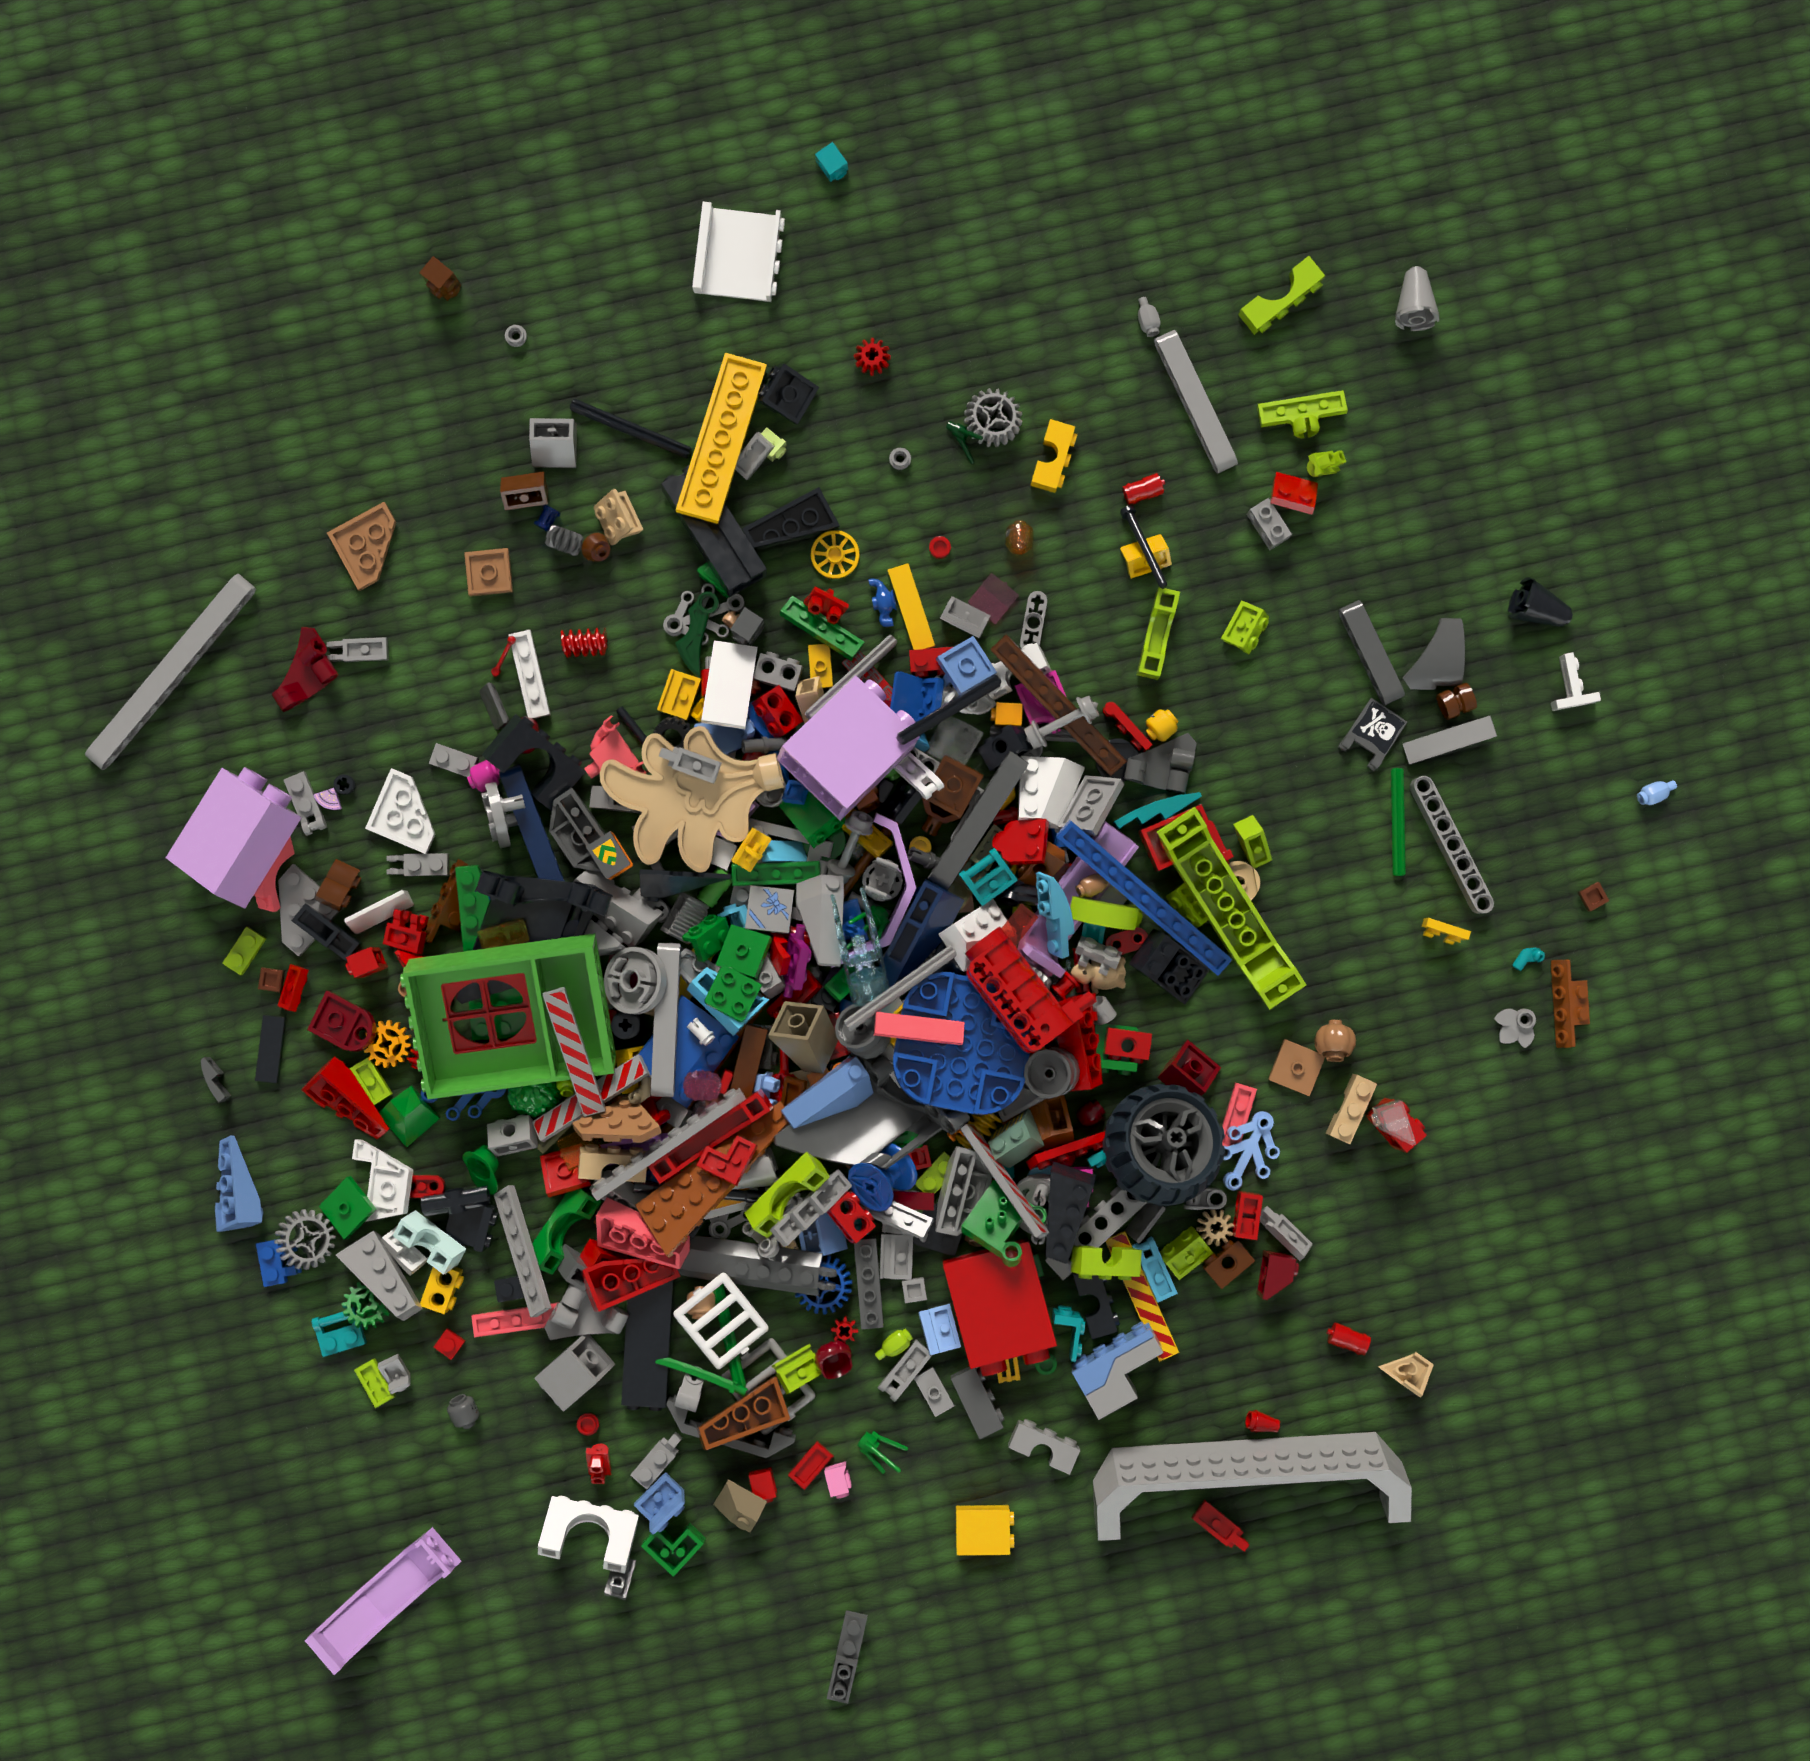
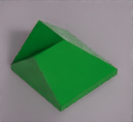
M412 1085L393 1098L379 1113L385 1123L406 1147L441 1119L430 1105L422 1100L421 1095Z

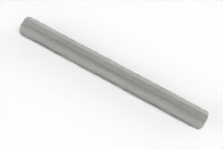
M888 635L805 712V717L810 720L855 675L860 679L896 646L897 640L892 635Z
M951 946L946 947L845 1019L844 1024L849 1031L854 1030L875 1015L876 1012L882 1010L955 958L956 951Z

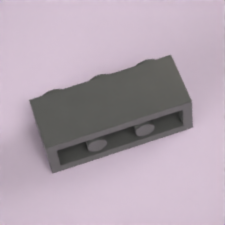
M969 1366L950 1375L979 1439L1002 1429V1421L1005 1418L1000 1408L995 1409L992 1402L996 1399L991 1389L985 1388L983 1381L986 1378L982 1376L980 1368L970 1369Z

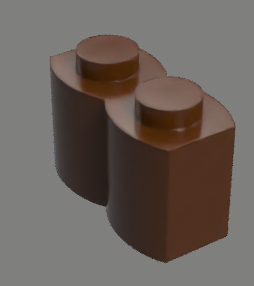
M335 859L316 894L315 900L340 912L342 907L346 908L352 897L349 895L352 888L357 889L362 878L359 877L360 870Z

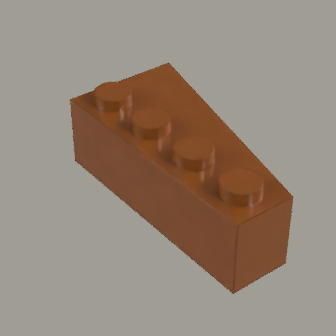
M777 1377L770 1378L699 1426L697 1431L703 1450L717 1447L790 1420Z

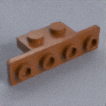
M1569 959L1551 960L1556 1047L1572 1048L1575 1047L1574 1025L1590 1024L1587 980L1571 981Z

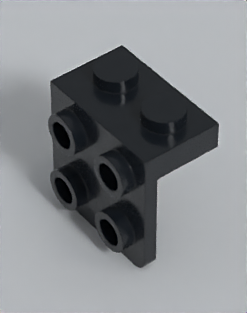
M487 1205L470 1208L461 1213L449 1214L445 1233L460 1244L474 1247L475 1251H485L487 1247L490 1248L493 1235L491 1230L492 1226L496 1225L498 1213H496L497 1206Z

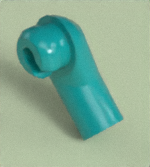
M1536 947L1523 949L1512 966L1522 971L1527 962L1543 961L1545 953Z

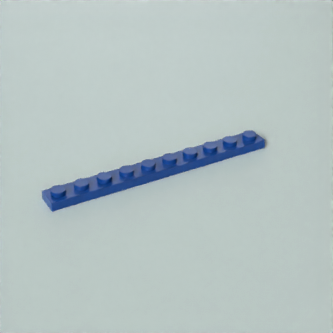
M1069 820L1057 833L1056 838L1216 975L1219 976L1233 960L1074 822Z

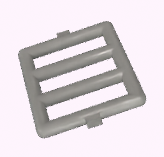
M769 1338L751 1353L747 1352L741 1357L742 1369H745L769 1349L778 1358L773 1364L787 1356L773 1338ZM772 1365L746 1384L745 1388H748L745 1395L776 1373ZM729 1369L721 1377L732 1381ZM808 1383L799 1387L805 1395L787 1408L790 1420L796 1416L795 1413L815 1398V1393ZM780 1385V1389L783 1395L786 1392L783 1389L782 1385ZM735 1392L733 1394L737 1401L743 1397ZM782 1423L760 1431L762 1434L767 1435Z

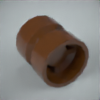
M1468 683L1454 687L1453 692L1447 690L1436 695L1439 709L1446 720L1459 716L1460 711L1466 713L1477 708L1475 695Z

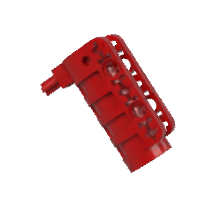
M1001 927L989 933L965 953L971 962L966 970L968 980L1025 1053L1033 1054L1043 1048L1084 1016L1083 1012L1097 1002L1094 995L1088 991L1075 1002L1070 1000L1064 1006H1061ZM980 967L982 971L975 974L973 970ZM987 976L988 978L983 983H981L980 979H984ZM986 985H994L996 993H990ZM1001 994L1002 998H999L997 1001H995L994 999H996L997 996ZM1007 1003L1009 1007L1003 1010L1001 1008L1002 1004ZM1014 1011L1016 1014L1009 1019L1007 1015H1011ZM1015 1019L1022 1021L1023 1029L1015 1027ZM1029 1030L1030 1033L1026 1034L1025 1037H1023L1022 1034ZM1035 1039L1036 1043L1030 1046L1028 1042Z

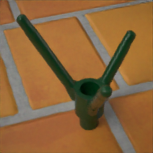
M949 421L946 429L950 430L952 435L957 437L967 458L973 465L975 461L965 440L968 436L982 440L983 436L966 430L968 426ZM991 429L992 432H1000L1004 430Z

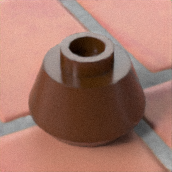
M593 533L583 541L582 554L587 560L603 561L609 556L610 545L605 535Z

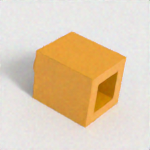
M996 702L995 708H991V721H995L994 726H1022L1023 704Z

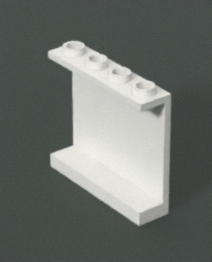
M703 202L692 286L694 293L771 302L772 295H776L777 282H774V276L779 274L780 261H776L777 253H781L782 240L779 239L780 231L784 232L785 218L781 217V211L776 210V215L717 209L712 207L711 202Z

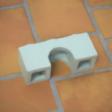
M416 1210L400 1220L393 1234L397 1240L409 1249L415 1245L427 1248L431 1252L427 1263L443 1275L459 1264L466 1251L465 1247Z

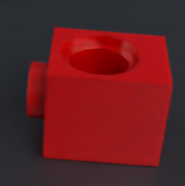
M772 1467L750 1472L749 1480L752 1493L766 1500L767 1503L772 1502L778 1493Z

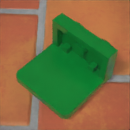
M722 964L704 1002L713 1009L739 1022H743L762 984L751 977L737 972L734 968Z
M1096 1024L1095 1033L1099 1034L1096 1053L1100 1054L1102 1073H1109V1069L1118 1070L1120 1075L1131 1076V1071L1137 1072V1063L1130 1062V1057L1121 1056V1060L1108 1059V1054H1104L1103 1050L1107 1027L1139 1032L1138 1029L1131 1026ZM1129 1039L1124 1040L1121 1045L1124 1052L1131 1051L1133 1048L1132 1041Z

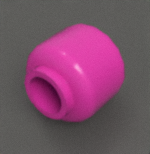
M485 760L470 768V776L467 779L472 789L477 788L480 792H486L485 784L496 782L497 786L499 785L501 779L499 775L500 770Z

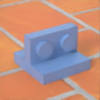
M974 636L936 658V661L945 673L942 678L944 679V687L946 688L952 684L959 696L997 673Z

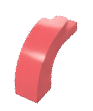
M291 836L253 895L256 897V902L260 909L276 912L281 908L275 881L280 866L295 854Z

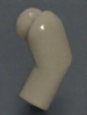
M651 1075L643 1078L641 1086L629 1094L628 1100L630 1103L640 1104L651 1096Z

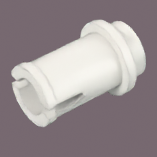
M695 1018L693 1023L690 1022L687 1026L700 1040V1044L707 1046L715 1038L714 1032L709 1031L698 1018Z

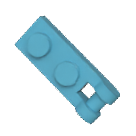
M1151 1236L1141 1244L1136 1243L1132 1245V1248L1142 1250L1141 1268L1156 1302H1160L1178 1293L1162 1260L1158 1247ZM1150 1249L1152 1255L1145 1258L1143 1252Z

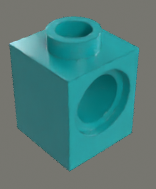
M833 142L815 154L817 164L830 182L834 179L839 180L846 175L848 163Z

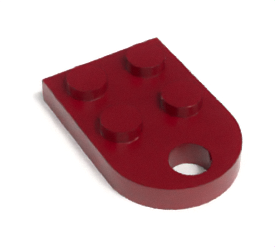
M326 990L307 1030L344 1050L361 1051L367 1048L374 1040L376 1022L367 1010ZM362 1028H365L367 1036L361 1040L359 1032Z

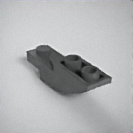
M847 1610L845 1612L827 1693V1699L847 1704L849 1702L868 1615Z

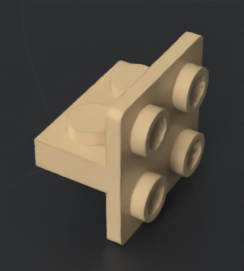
M616 489L611 490L593 507L610 545H615L622 538L639 534L643 531V527L626 491L618 493Z

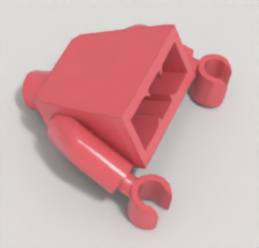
M609 716L595 733L590 745L592 751L589 754L594 762L584 768L591 779L600 774L603 763L611 759L638 772L649 773L648 770L645 771L643 769V761H638L616 728L620 723L618 722L613 725L610 721L613 716Z

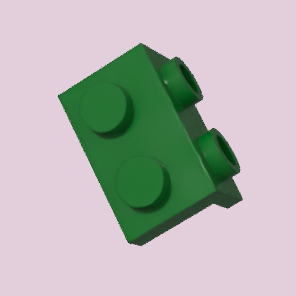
M711 914L704 917L703 921L696 926L691 927L682 938L683 941L692 943L697 960L705 962L722 949L730 928L726 917Z

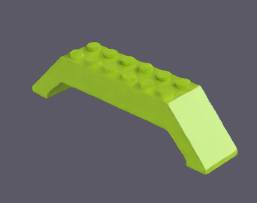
M1193 807L1157 831L1166 854L1229 954L1269 1010L1305 987L1306 983L1298 970L1276 942L1211 838L1207 825L1197 809Z

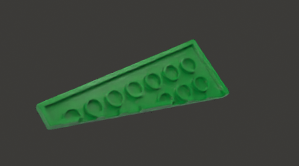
M479 865L455 867L463 952L473 950L490 901L489 896L475 892L481 875ZM512 988L490 995L491 1004L497 1007L522 1003L523 997L519 991ZM482 998L469 1002V1010L481 1009L483 1007ZM515 1012L494 1016L497 1038H511L517 1034L526 1021V1014L524 1012ZM485 1018L470 1019L472 1041L489 1040Z

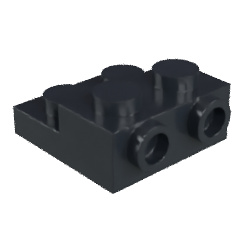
M784 363L779 364L778 367L774 365L768 374L771 379L767 385L763 384L758 392V396H760L758 402L797 425L818 391L819 386Z

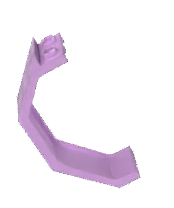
M875 813L873 822L891 830L905 886L889 919L890 923L886 926L878 944H874V938L848 951L841 950V964L890 945L916 890L898 824L896 821L878 813Z
M432 1527L353 1594L313 1631L305 1642L335 1675L392 1619L440 1578L448 1576L462 1561Z

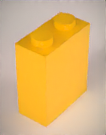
M1009 1505L956 1506L957 1555H1010V1548H1014V1534H1010V1526H1014V1512H1010Z

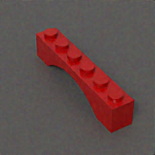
M759 1089L648 1167L659 1184H661L700 1157L706 1146L715 1147L771 1111L774 1106L763 1090Z

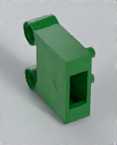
M993 1180L962 1224L961 1232L1000 1257L1006 1266L1015 1267L1020 1263L1022 1249L1018 1243L1009 1242V1240L1023 1222V1219L998 1183ZM1029 1203L1035 1213L1042 1217L1041 1221L1045 1226L1047 1218L1045 1209ZM1013 1250L1018 1255L1015 1258H1008L1006 1252Z

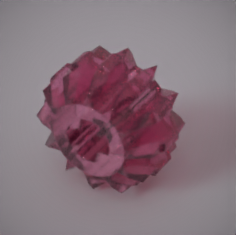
M695 1070L689 1072L683 1082L684 1094L688 1098H693L694 1101H711V1099H716L720 1095L721 1078L717 1073H712L711 1071Z

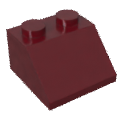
M1187 1040L1166 1064L1157 1078L1165 1085L1182 1086L1188 1092H1196L1202 1096L1221 1067L1192 1042Z
M1263 1250L1256 1294L1262 1299L1268 1300L1292 1283L1293 1277H1297L1299 1269L1296 1259L1289 1254Z

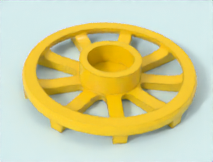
M832 530L821 534L811 548V561L814 568L821 575L829 579L847 577L854 571L859 562L860 553L856 541L852 536L843 531ZM835 534L845 536L839 546L836 545ZM832 535V546H829L822 538ZM849 539L853 543L854 548L843 550V546ZM818 542L827 549L826 552L815 551ZM856 552L855 561L846 558L844 555ZM815 555L826 556V559L817 564ZM842 561L852 565L846 572L841 564ZM830 562L831 565L828 573L820 569L823 565ZM835 564L839 566L842 574L832 575Z

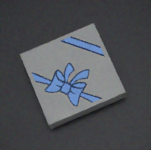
M750 885L745 929L789 934L794 890Z

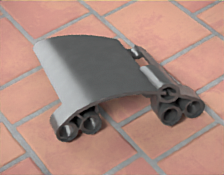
M878 1055L871 1059L858 1058L870 1077L873 1094L857 1107L794 1129L789 1124L774 1136L775 1145L800 1154L808 1152L815 1158L847 1165L868 1163L876 1166L878 1169H888L942 1129L951 1135L955 1134L970 1121L968 1113L924 1105L909 1097L891 1078L890 1074L893 1072V1065L890 1060L883 1055ZM905 1131L918 1134L916 1138L893 1156L879 1153Z

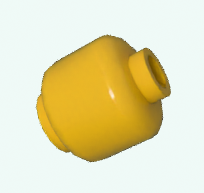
M1159 709L1146 720L1148 729L1145 732L1153 741L1158 739L1164 742L1177 731L1178 720L1168 709L1166 711Z

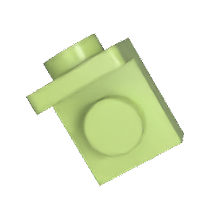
M766 427L761 434L775 446L767 456L773 462L776 458L780 459L785 454L787 444L784 439H780Z

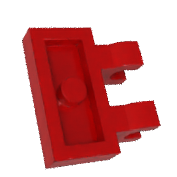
M394 909L393 923H387L383 944L412 953L422 954L427 934L422 932V929L427 925L429 916L412 914L411 911ZM409 920H410V928H409V927H405V924L408 923Z

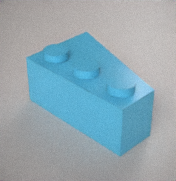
M706 967L691 981L687 990L734 1036L765 1006L769 999L757 995L743 1022H739L705 1004L704 999L718 973Z

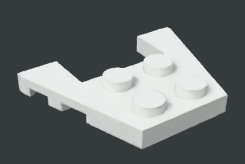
M355 1139L352 1159L372 1163L367 1197L377 1210L365 1222L407 1214L413 1169L364 1140Z

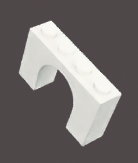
M552 1496L538 1544V1555L560 1559L565 1538L570 1529L579 1523L593 1522L603 1527L609 1537L603 1569L625 1574L639 1515H635L634 1512L629 1510H613L612 1507L607 1505L599 1507L592 1505L588 1501L577 1502L565 1496Z

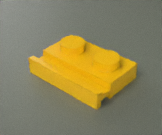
M671 669L657 711L688 721L701 679Z

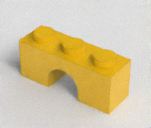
M1050 419L1043 445L1052 447L1056 452L1057 458L1050 463L1037 461L1030 486L1053 493L1056 492L1057 487L1062 488L1065 475H1062L1061 472L1063 466L1068 467L1071 455L1067 454L1069 446L1074 447L1077 434L1074 433L1075 426Z

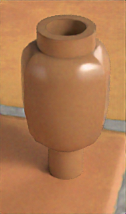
M1094 873L1081 879L1079 885L1075 886L1079 897L1092 898L1105 890L1108 881L1100 874Z

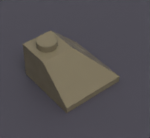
M728 1479L713 1505L738 1528L751 1532L767 1501Z

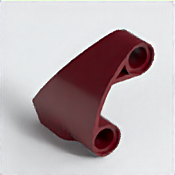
M301 627L300 639L293 662L280 687L272 693V697L282 712H286L309 699L339 675L326 656L327 647L315 628Z

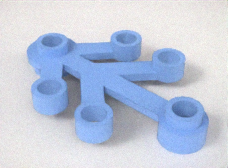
M1264 1111L1257 1112L1251 1122L1238 1127L1231 1126L1227 1130L1228 1137L1233 1140L1240 1139L1244 1133L1253 1132L1249 1139L1230 1146H1224L1228 1150L1224 1160L1230 1159L1232 1154L1243 1151L1234 1171L1228 1172L1223 1178V1184L1226 1188L1235 1191L1242 1186L1241 1176L1251 1156L1256 1166V1175L1262 1179L1270 1175V1169L1265 1166L1258 1145L1262 1135L1266 1146V1156L1276 1159L1280 1154V1150L1274 1145L1270 1130L1273 1127L1274 1121L1269 1113ZM1262 1119H1265L1266 1124L1265 1126L1261 1127L1260 1121ZM1237 1129L1238 1134L1232 1137V1131ZM1274 1148L1275 1154L1270 1156L1269 1151ZM1262 1168H1265L1266 1170L1264 1175H1260V1170ZM1236 1178L1237 1184L1232 1186L1231 1181Z

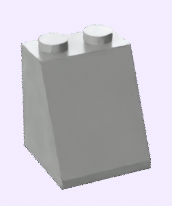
M587 1334L580 1336L534 1379L564 1412L592 1388L615 1363L591 1335Z

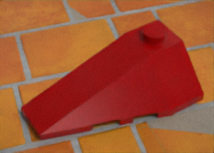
M335 1056L301 1089L323 1108L327 1105L337 1111L336 1115L343 1118L344 1116L351 1119L355 1127L375 1139L380 1138L389 1130V1127L353 1072L343 1061Z

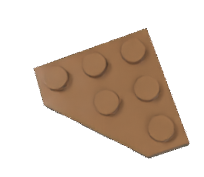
M385 502L327 532L359 591L379 581L394 532L396 520Z
M628 1096L605 1106L604 1112L586 1117L583 1116L572 1123L574 1130L584 1141H592L594 1137L603 1138L604 1141L621 1142L622 1139H632L635 1143H642L662 1133L658 1123L642 1105L630 1103Z

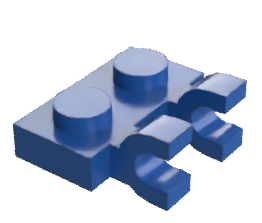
M274 1240L256 1243L264 1287L288 1282L287 1276L297 1275L302 1272L301 1268L295 1269L294 1265L285 1267L284 1260L280 1259L284 1252H276V1249L281 1247V1244H275ZM292 1248V1251H298V1248Z

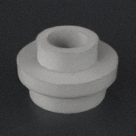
M512 325L507 328L505 339L510 346L519 347L526 342L527 333L522 326ZM515 333L520 334V337L517 340L513 339V335Z
M905 448L894 449L889 457L890 464L898 470L907 468L911 462L909 451ZM903 456L904 461L899 463L896 461V458Z

